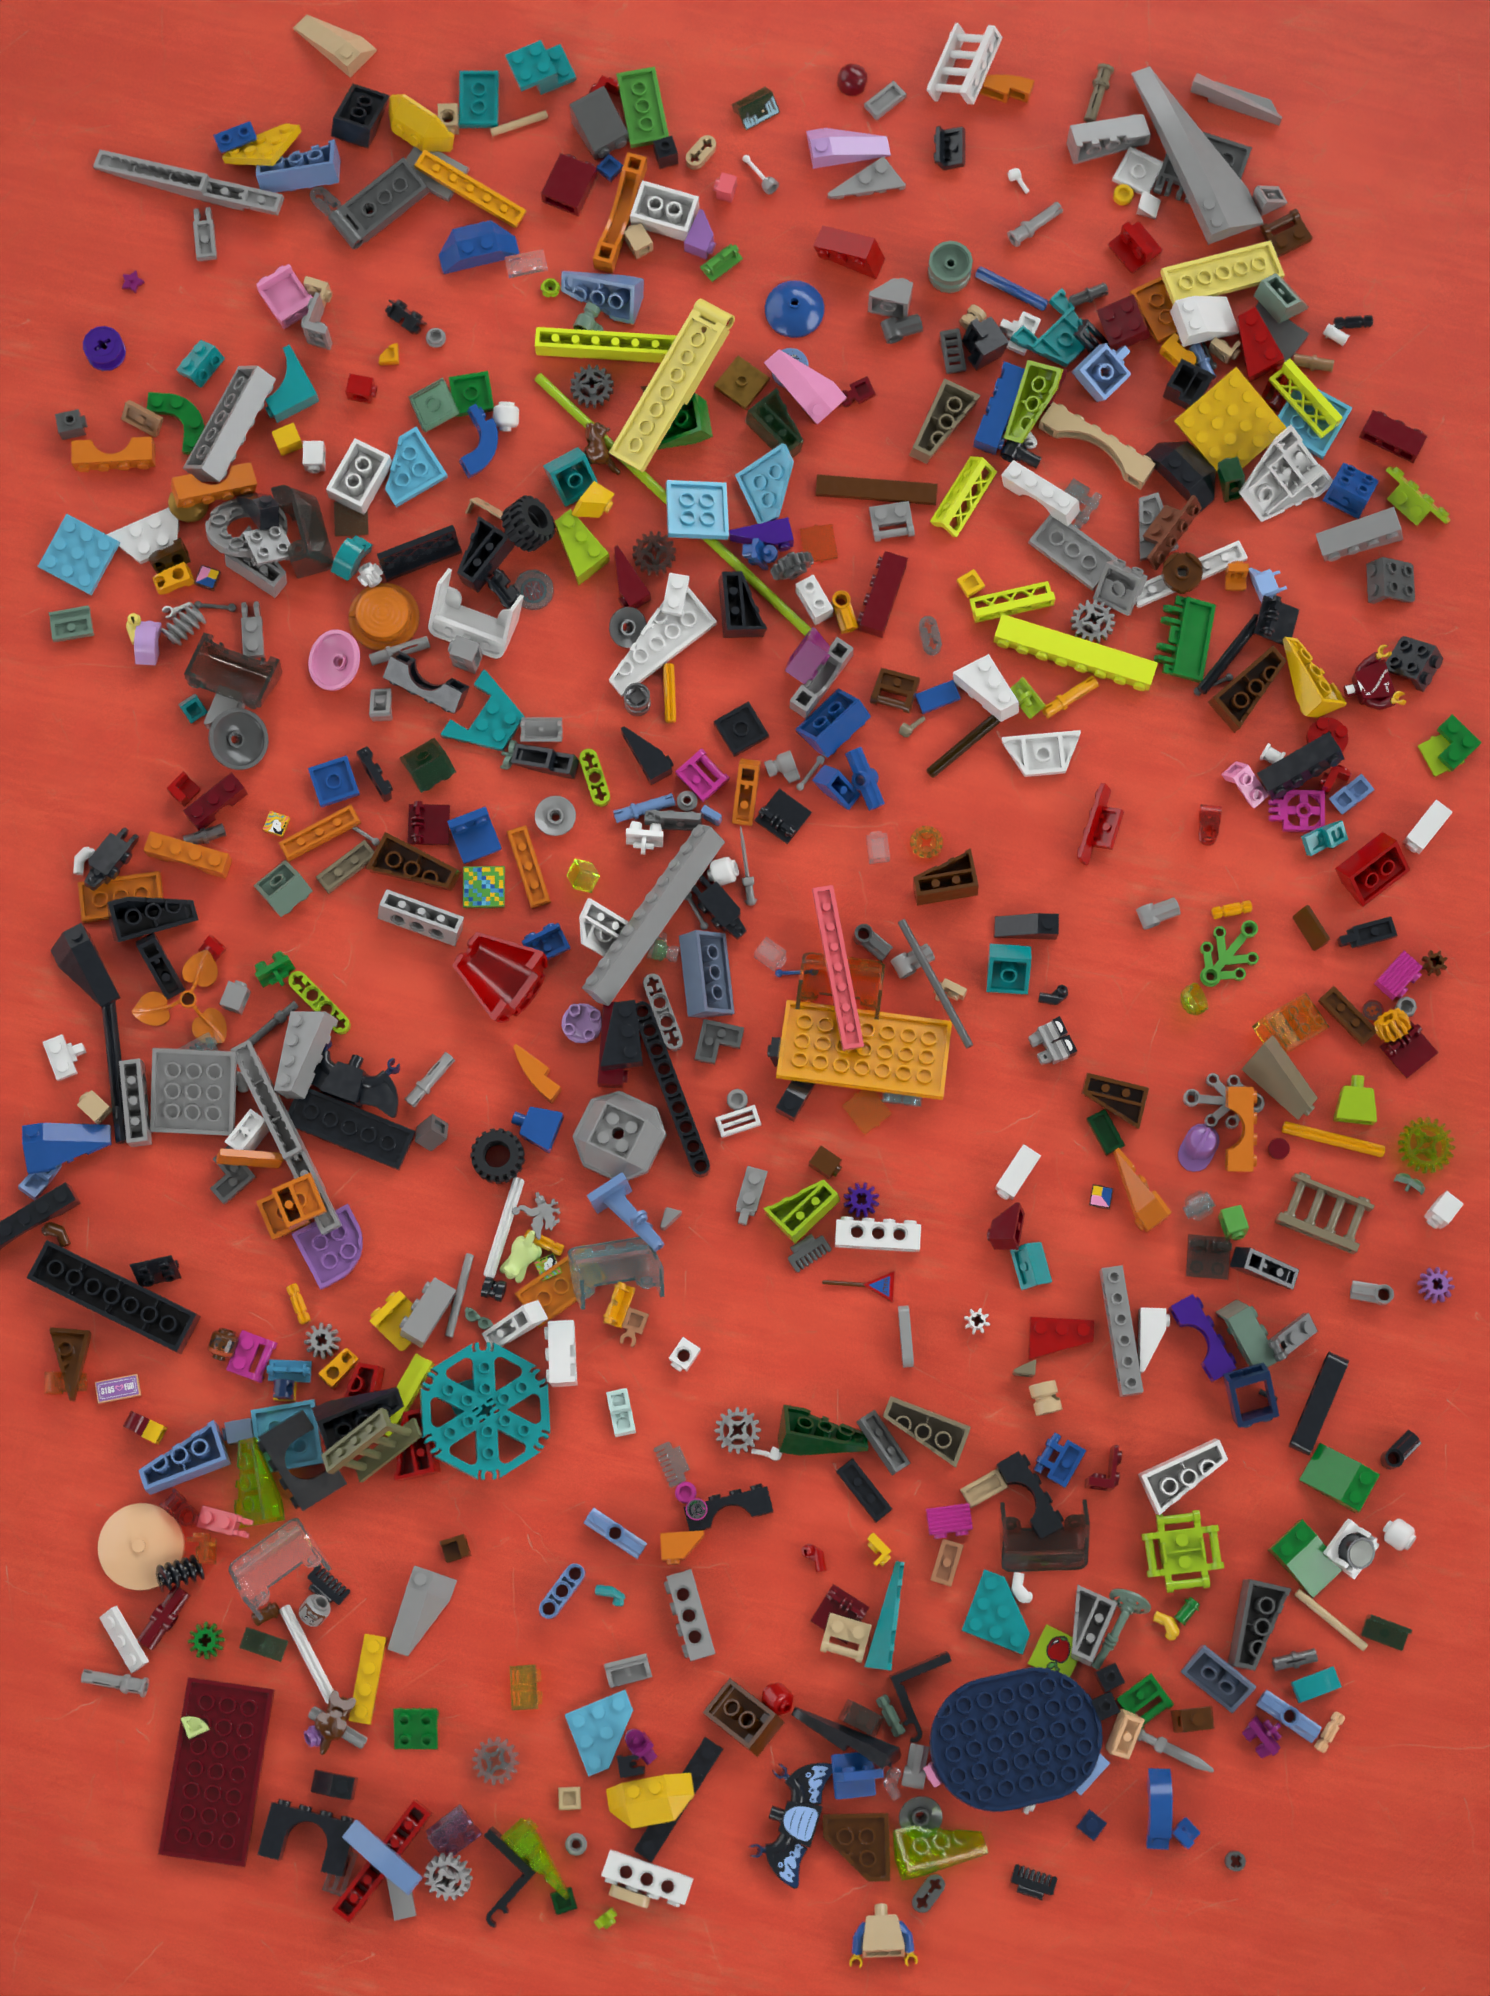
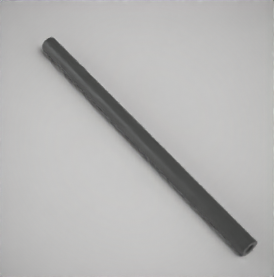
M905 919L900 920L898 925L966 1049L972 1047L974 1044Z

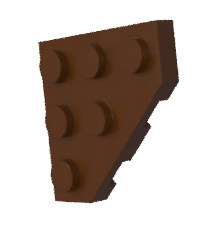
M889 1813L823 1814V1837L868 1882L890 1881Z

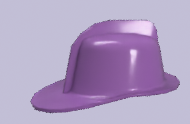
M1197 1124L1188 1131L1178 1151L1179 1162L1186 1170L1196 1172L1208 1166L1220 1142L1216 1130L1207 1127L1205 1124Z

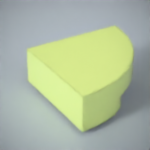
M193 1716L181 1718L188 1739L210 1730L208 1725L200 1718Z

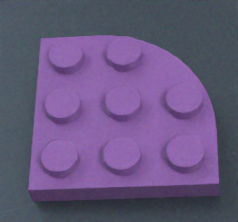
M348 1204L335 1210L342 1226L326 1235L321 1234L316 1222L292 1233L321 1290L345 1278L355 1268L361 1257L363 1236L361 1228Z

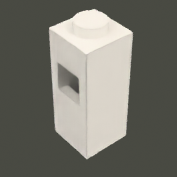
M1435 800L1403 841L1406 844V848L1413 853L1417 852L1420 854L1452 814V811L1438 800Z
M1023 1144L995 1187L998 1191L997 1194L1005 1200L1008 1198L1013 1200L1041 1155Z

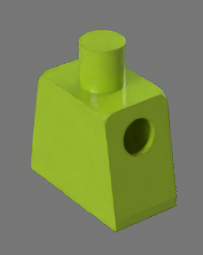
M1352 1075L1351 1086H1343L1341 1088L1333 1121L1374 1125L1377 1122L1374 1089L1364 1087V1076Z

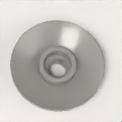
M550 796L543 799L535 810V821L538 828L550 836H560L571 830L576 820L574 806L569 800L561 796ZM558 815L560 818L558 821H554L552 817Z

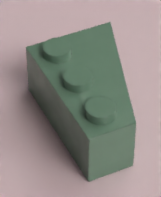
M1236 1299L1216 1311L1217 1316L1222 1317L1228 1328L1226 1330L1229 1335H1233L1238 1345L1237 1348L1248 1366L1264 1362L1268 1368L1276 1363L1273 1356L1275 1353L1267 1344L1268 1339L1266 1336L1268 1332L1263 1324H1259L1257 1321L1258 1314L1253 1306H1249Z

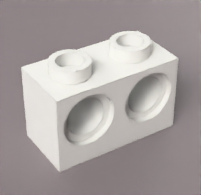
M814 574L796 583L795 592L815 625L833 616V607Z
M1446 1191L1436 1199L1423 1217L1427 1219L1426 1222L1431 1227L1441 1230L1451 1222L1464 1203Z

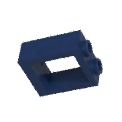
M1264 1362L1223 1374L1232 1418L1238 1428L1250 1427L1254 1423L1261 1421H1271L1279 1416L1270 1371ZM1264 1381L1269 1406L1241 1414L1236 1388Z

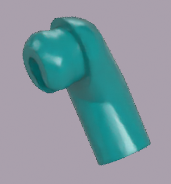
M596 1585L595 1595L612 1597V1604L614 1606L622 1607L624 1605L625 1594L615 1587Z

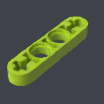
M295 971L290 974L288 979L289 985L314 1011L321 1012V1008L324 1005L332 1006L330 1015L333 1017L336 1015L337 1019L341 1022L345 1020V1028L339 1027L337 1029L333 1026L332 1030L340 1035L346 1034L350 1030L351 1024L343 1012L303 972ZM295 977H303L301 981L306 986L304 991L299 984L294 985ZM311 990L318 992V998L314 1001L307 999V993Z

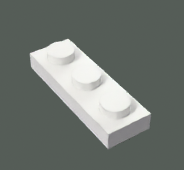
M117 1606L110 1608L99 1617L131 1673L139 1670L149 1662Z

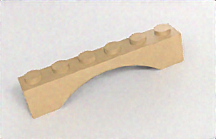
M1052 402L1040 420L1039 429L1055 439L1077 438L1088 441L1104 450L1115 461L1123 479L1140 490L1154 471L1155 463L1150 457L1140 455L1132 446L1122 444L1118 438L1102 432L1101 428L1095 424L1087 423L1082 416L1074 415L1062 404Z

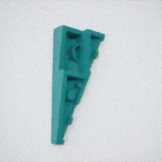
M895 1562L864 1667L892 1670L905 1562Z

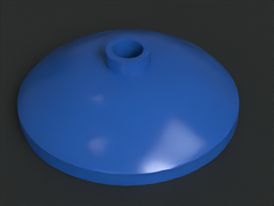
M797 280L787 281L777 285L769 293L765 302V316L769 325L777 333L791 338L803 337L815 331L822 322L824 302L820 293L812 285ZM793 301L798 302L797 305H792L791 303Z

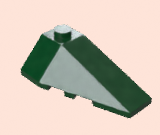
M783 1405L778 1434L779 1452L802 1456L868 1450V1439L862 1431L845 1424L839 1426L829 1422L830 1418L825 1416L822 1419L811 1415V1411L805 1408Z

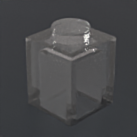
M874 831L870 835H866L869 864L890 862L887 833Z
M765 937L754 952V958L773 971L777 967L781 968L787 960L785 957L786 950L768 937Z

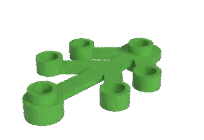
M1248 920L1242 924L1240 928L1241 933L1227 950L1225 928L1217 926L1214 929L1213 937L1217 942L1219 959L1214 966L1211 955L1213 945L1210 942L1202 943L1200 952L1204 956L1205 968L1200 973V980L1203 985L1214 987L1220 980L1226 979L1242 981L1246 976V971L1243 968H1236L1234 971H1221L1225 965L1243 963L1253 966L1258 962L1259 956L1255 952H1250L1247 955L1233 956L1247 938H1252L1256 935L1258 926L1254 921ZM1250 927L1252 929V933H1246L1245 928ZM1216 930H1221L1223 935L1218 936ZM1205 945L1209 946V947H1210V951H1209V952L1204 951V950H1203V946H1205ZM1254 956L1256 961L1251 962L1248 957ZM1236 972H1242L1243 977H1237ZM1212 974L1214 979L1208 980L1206 975Z

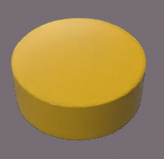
M1126 184L1117 186L1113 194L1114 201L1118 205H1128L1133 199V189Z

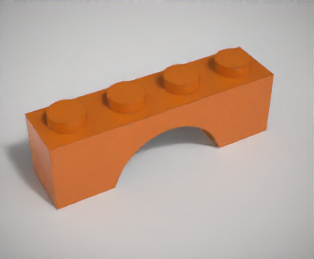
M152 436L132 437L125 449L118 453L107 454L99 451L92 440L71 441V462L75 471L83 473L90 470H129L130 468L137 467L139 469H149L150 467H156L155 442Z
M251 462L231 466L227 479L215 485L204 484L197 480L193 474L172 477L171 489L177 508H190L199 503L210 504L214 500L220 499L230 500L235 496L255 493L257 488V481Z
M150 831L144 847V852L149 857L166 862L184 863L198 868L207 874L224 879L227 877L232 862L228 853Z
M1226 1086L1225 1107L1234 1111L1242 1123V1133L1239 1140L1232 1147L1225 1149L1226 1171L1253 1172V1167L1257 1166V1155L1253 1154L1254 1146H1257V1133H1254V1125H1257V1112H1254V1104H1257V1091H1254V1087Z

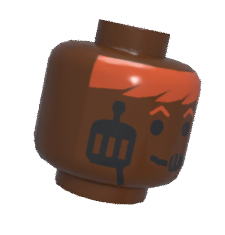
M219 1328L218 1331L212 1333L208 1351L213 1353V1358L225 1361V1358L234 1356L239 1339L235 1336L234 1331Z

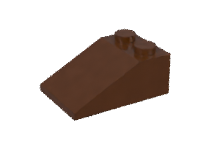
M730 1678L703 1711L708 1718L756 1757L760 1755L785 1723L777 1714Z

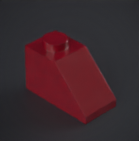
M1014 1203L992 1220L991 1229L987 1231V1239L991 1242L994 1250L1019 1249L1025 1212L1020 1203Z

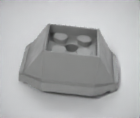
M617 1091L590 1100L572 1137L585 1168L609 1179L623 1172L629 1181L649 1172L665 1140L666 1132L658 1108L622 1091ZM619 1130L624 1131V1136L621 1139L614 1138L615 1132Z

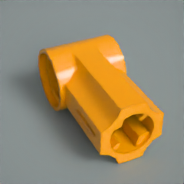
M843 590L835 592L831 605L841 633H849L858 629L850 603V595ZM842 598L846 601V604L838 605L835 600Z

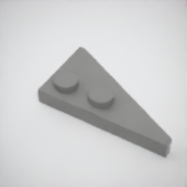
M883 156L830 191L827 197L837 200L844 199V196L856 195L857 197L871 195L875 192L885 193L886 190L899 188V190H904L906 184Z

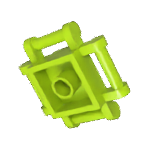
M1192 1510V1513L1177 1515H1156L1158 1532L1141 1534L1142 1541H1145L1149 1569L1147 1577L1164 1576L1167 1593L1174 1592L1177 1589L1202 1586L1203 1588H1210L1208 1570L1225 1568L1224 1562H1221L1217 1534L1219 1526L1201 1527L1199 1510ZM1193 1521L1194 1528L1165 1531L1164 1526L1167 1524ZM1203 1533H1209L1213 1563L1207 1564ZM1154 1539H1158L1162 1566V1569L1157 1570ZM1192 1572L1201 1573V1578L1172 1581V1575Z

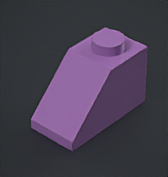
M699 209L684 241V251L707 259L709 253H713L716 243L714 242V234L702 209Z

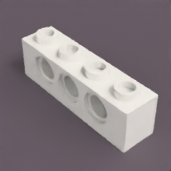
M842 1216L841 1220H836V1248L903 1252L920 1251L921 1224H917V1221L904 1220V1223H896L894 1219H883V1222H874V1218H862V1221H855L853 1217ZM853 1228H860L863 1231V1235L855 1238L852 1236L851 1230ZM881 1229L884 1232V1236L881 1239L874 1238L872 1235L873 1230ZM896 1230H901L904 1232L905 1238L903 1240H896L893 1233Z
M612 1849L609 1851L601 1875L606 1877L605 1882L613 1885H617L618 1882L626 1884L625 1889L636 1893H638L639 1889L646 1891V1896L659 1900V1897L668 1899V1904L680 1907V1904L685 1905L694 1879ZM626 1865L632 1869L631 1877L624 1878L621 1876L620 1869L622 1866ZM650 1873L653 1876V1883L644 1885L641 1882V1875ZM670 1880L673 1882L674 1889L672 1892L666 1893L662 1890L661 1885L663 1881Z

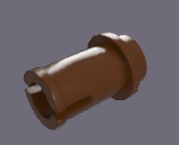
M269 1602L268 1606L251 1615L255 1624L259 1626L273 1617L278 1618V1615L281 1613L276 1602Z

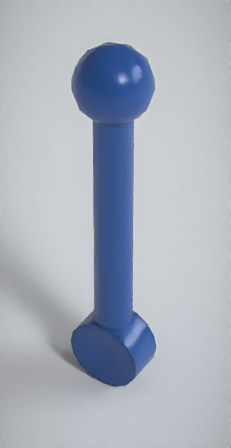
M815 967L811 968V970L782 971L777 969L775 971L777 977L799 974L816 976L818 974V969Z

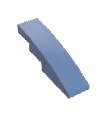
M357 1819L342 1836L355 1850L407 1895H410L423 1878L399 1854L389 1848L378 1836L374 1835Z

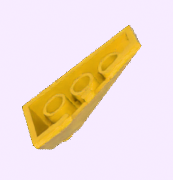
M1284 637L1282 640L1296 700L1300 705L1301 712L1305 716L1318 718L1344 707L1347 703L1334 683L1329 684L1323 676L1325 674L1323 669H1319L1311 662L1313 657L1298 638Z

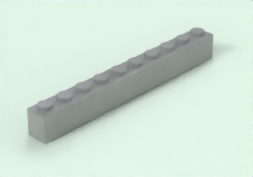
M698 824L692 830L690 837L680 847V851L670 861L667 869L657 879V883L645 896V900L640 907L635 910L628 924L623 927L618 938L610 945L608 952L598 962V966L593 973L586 979L582 989L597 1003L610 1005L725 843L712 827Z

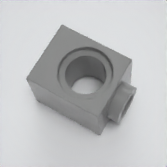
M235 980V983L228 981L219 1004L224 1009L242 1015L251 991L247 988V984Z

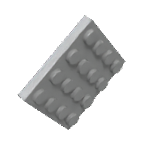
M152 1048L150 1132L229 1136L235 1129L237 1051Z

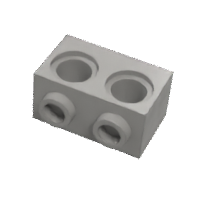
M457 635L454 641L451 640L448 647L452 665L476 674L483 657L480 643Z

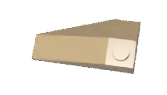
M306 15L294 27L298 34L349 77L377 52V49L363 37L309 15Z

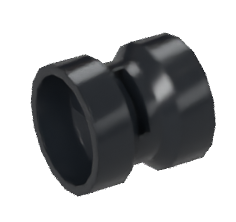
M486 1276L481 1290V1297H492L495 1301L502 1302L507 1282L502 1280L494 1281L493 1278Z

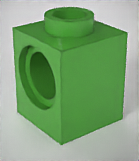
M1237 1205L1221 1209L1218 1219L1225 1239L1239 1240L1244 1238L1248 1232L1249 1225L1242 1206Z

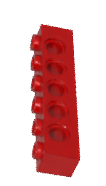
M413 1800L383 1842L401 1856L433 1812L419 1801ZM367 1861L332 1910L348 1923L352 1922L386 1876Z

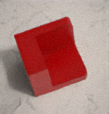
M184 771L166 788L184 807L201 791L200 787Z

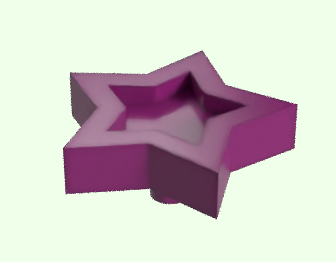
M136 270L130 275L123 274L125 282L122 289H131L136 293L138 286L145 283L142 279L138 278Z

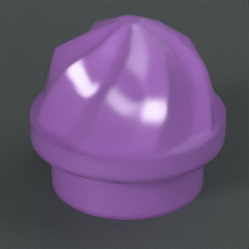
M315 1725L309 1726L308 1730L304 1731V1738L309 1747L321 1745L323 1737L318 1733Z

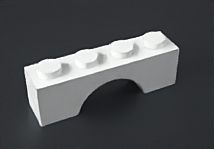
M1014 460L1001 475L1005 488L1018 496L1027 495L1034 498L1048 510L1053 518L1066 526H1069L1080 512L1079 501Z

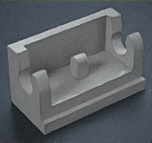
M563 717L521 718V742H562Z
M646 1653L604 1664L610 1688L652 1677Z

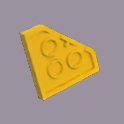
M286 123L256 135L257 140L227 151L222 156L225 164L274 166L302 132L299 125Z

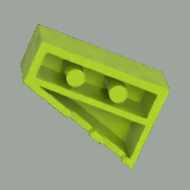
M823 1179L800 1190L799 1193L789 1198L781 1199L782 1201L763 1209L766 1215L795 1244L840 1202L838 1193Z

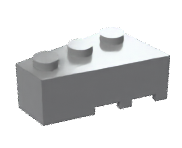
M1077 1585L1071 1658L1091 1667L1118 1603Z

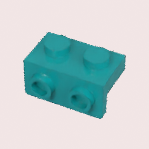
M200 339L176 370L180 375L191 379L198 387L202 388L224 361L225 357L214 345Z

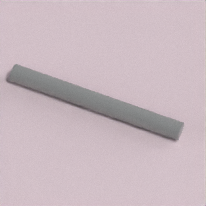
M466 1253L445 1332V1336L453 1338L474 1258L472 1254Z

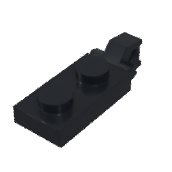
M367 746L357 751L358 758L383 801L387 802L392 799L391 791H393L390 782L388 780L384 781L381 776L383 772L379 764L373 763L372 751Z
M1390 916L1353 926L1346 931L1347 935L1339 936L1337 941L1339 947L1351 944L1352 948H1359L1396 938L1398 935Z

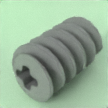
M192 603V609L187 606L184 608L186 614L183 612L178 613L180 620L176 617L172 618L174 625L171 623L166 624L168 630L160 629L173 644L176 643L181 646L180 638L188 640L187 632L194 635L192 628L200 629L199 621L206 624L204 616Z

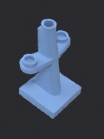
M623 1172L587 1195L597 1214L609 1207L653 1251H658L665 1245L653 1230V1225L647 1222V1212L645 1210L637 1211L626 1198V1195L632 1192V1189Z

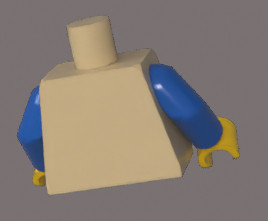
M880 1903L874 1905L875 1915L866 1916V1922L860 1923L853 1935L852 1953L854 1955L851 1956L849 1965L852 1967V1960L858 1959L860 1961L859 1968H861L863 1958L904 1956V1962L907 1966L908 1958L914 1957V1962L917 1964L918 1958L913 1953L915 1950L913 1935L903 1921H899L897 1915H888L887 1904Z

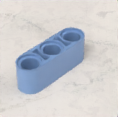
M574 1563L569 1565L542 1600L539 1612L543 1617L547 1619L555 1618L580 1586L586 1574L585 1569L581 1565ZM572 1568H579L581 1570L579 1579L573 1580L570 1578L569 1574ZM561 1585H565L568 1588V1594L565 1597H559L556 1593L557 1588ZM547 1603H553L555 1606V1611L551 1615L544 1613L543 1609Z

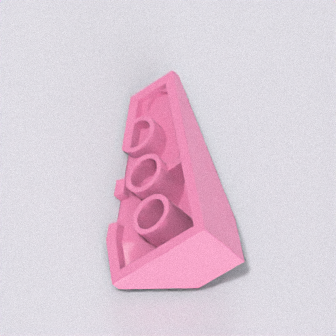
M780 349L764 362L816 424L822 421L847 398L833 381Z

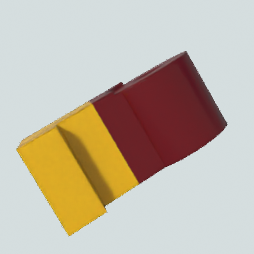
M133 1411L130 1412L123 1425L157 1445L160 1444L167 1430V1427Z

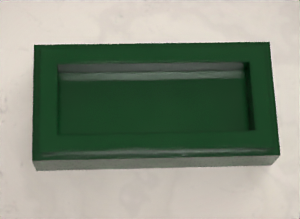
M1106 1109L1086 1118L1106 1156L1113 1153L1118 1147L1121 1149L1125 1146Z

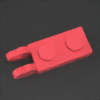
M202 1505L197 1527L234 1537L237 1535L249 1538V1533L242 1530L238 1531L240 1522L245 1525H252L253 1520Z

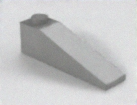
M414 1565L388 1650L409 1656L432 1623H434L442 1610L450 1602L457 1580Z

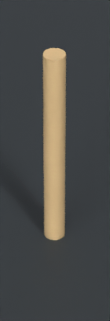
M1301 1589L1297 1590L1294 1596L1360 1650L1364 1651L1367 1648L1368 1644Z

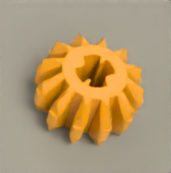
M1391 1008L1388 1012L1378 1016V1020L1374 1022L1376 1034L1385 1042H1390L1391 1040L1395 1042L1396 1039H1401L1403 1035L1408 1034V1030L1411 1028L1408 1015L1399 1008L1395 1010Z

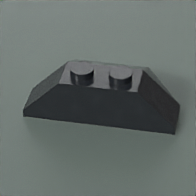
M1188 441L1158 443L1145 454L1153 460L1155 469L1187 501L1192 495L1196 496L1202 507L1200 512L1214 501L1216 469Z

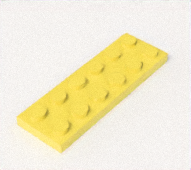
M1271 240L1165 267L1160 271L1173 305L1176 300L1187 297L1219 296L1259 285L1261 280L1275 273L1282 278L1285 276Z

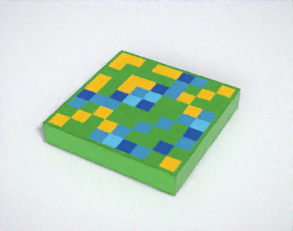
M505 866L463 867V908H505Z

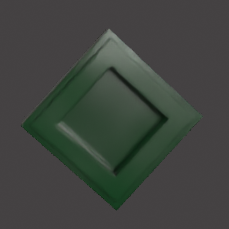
M572 1887L550 1893L556 1915L578 1908Z

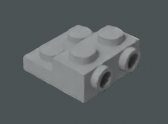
M1115 558V560L1106 562L1093 599L1100 603L1105 602L1104 605L1129 616L1132 613L1137 597L1143 591L1148 576L1143 574L1144 571L1138 567H1132L1131 569L1125 566L1126 562L1124 560Z

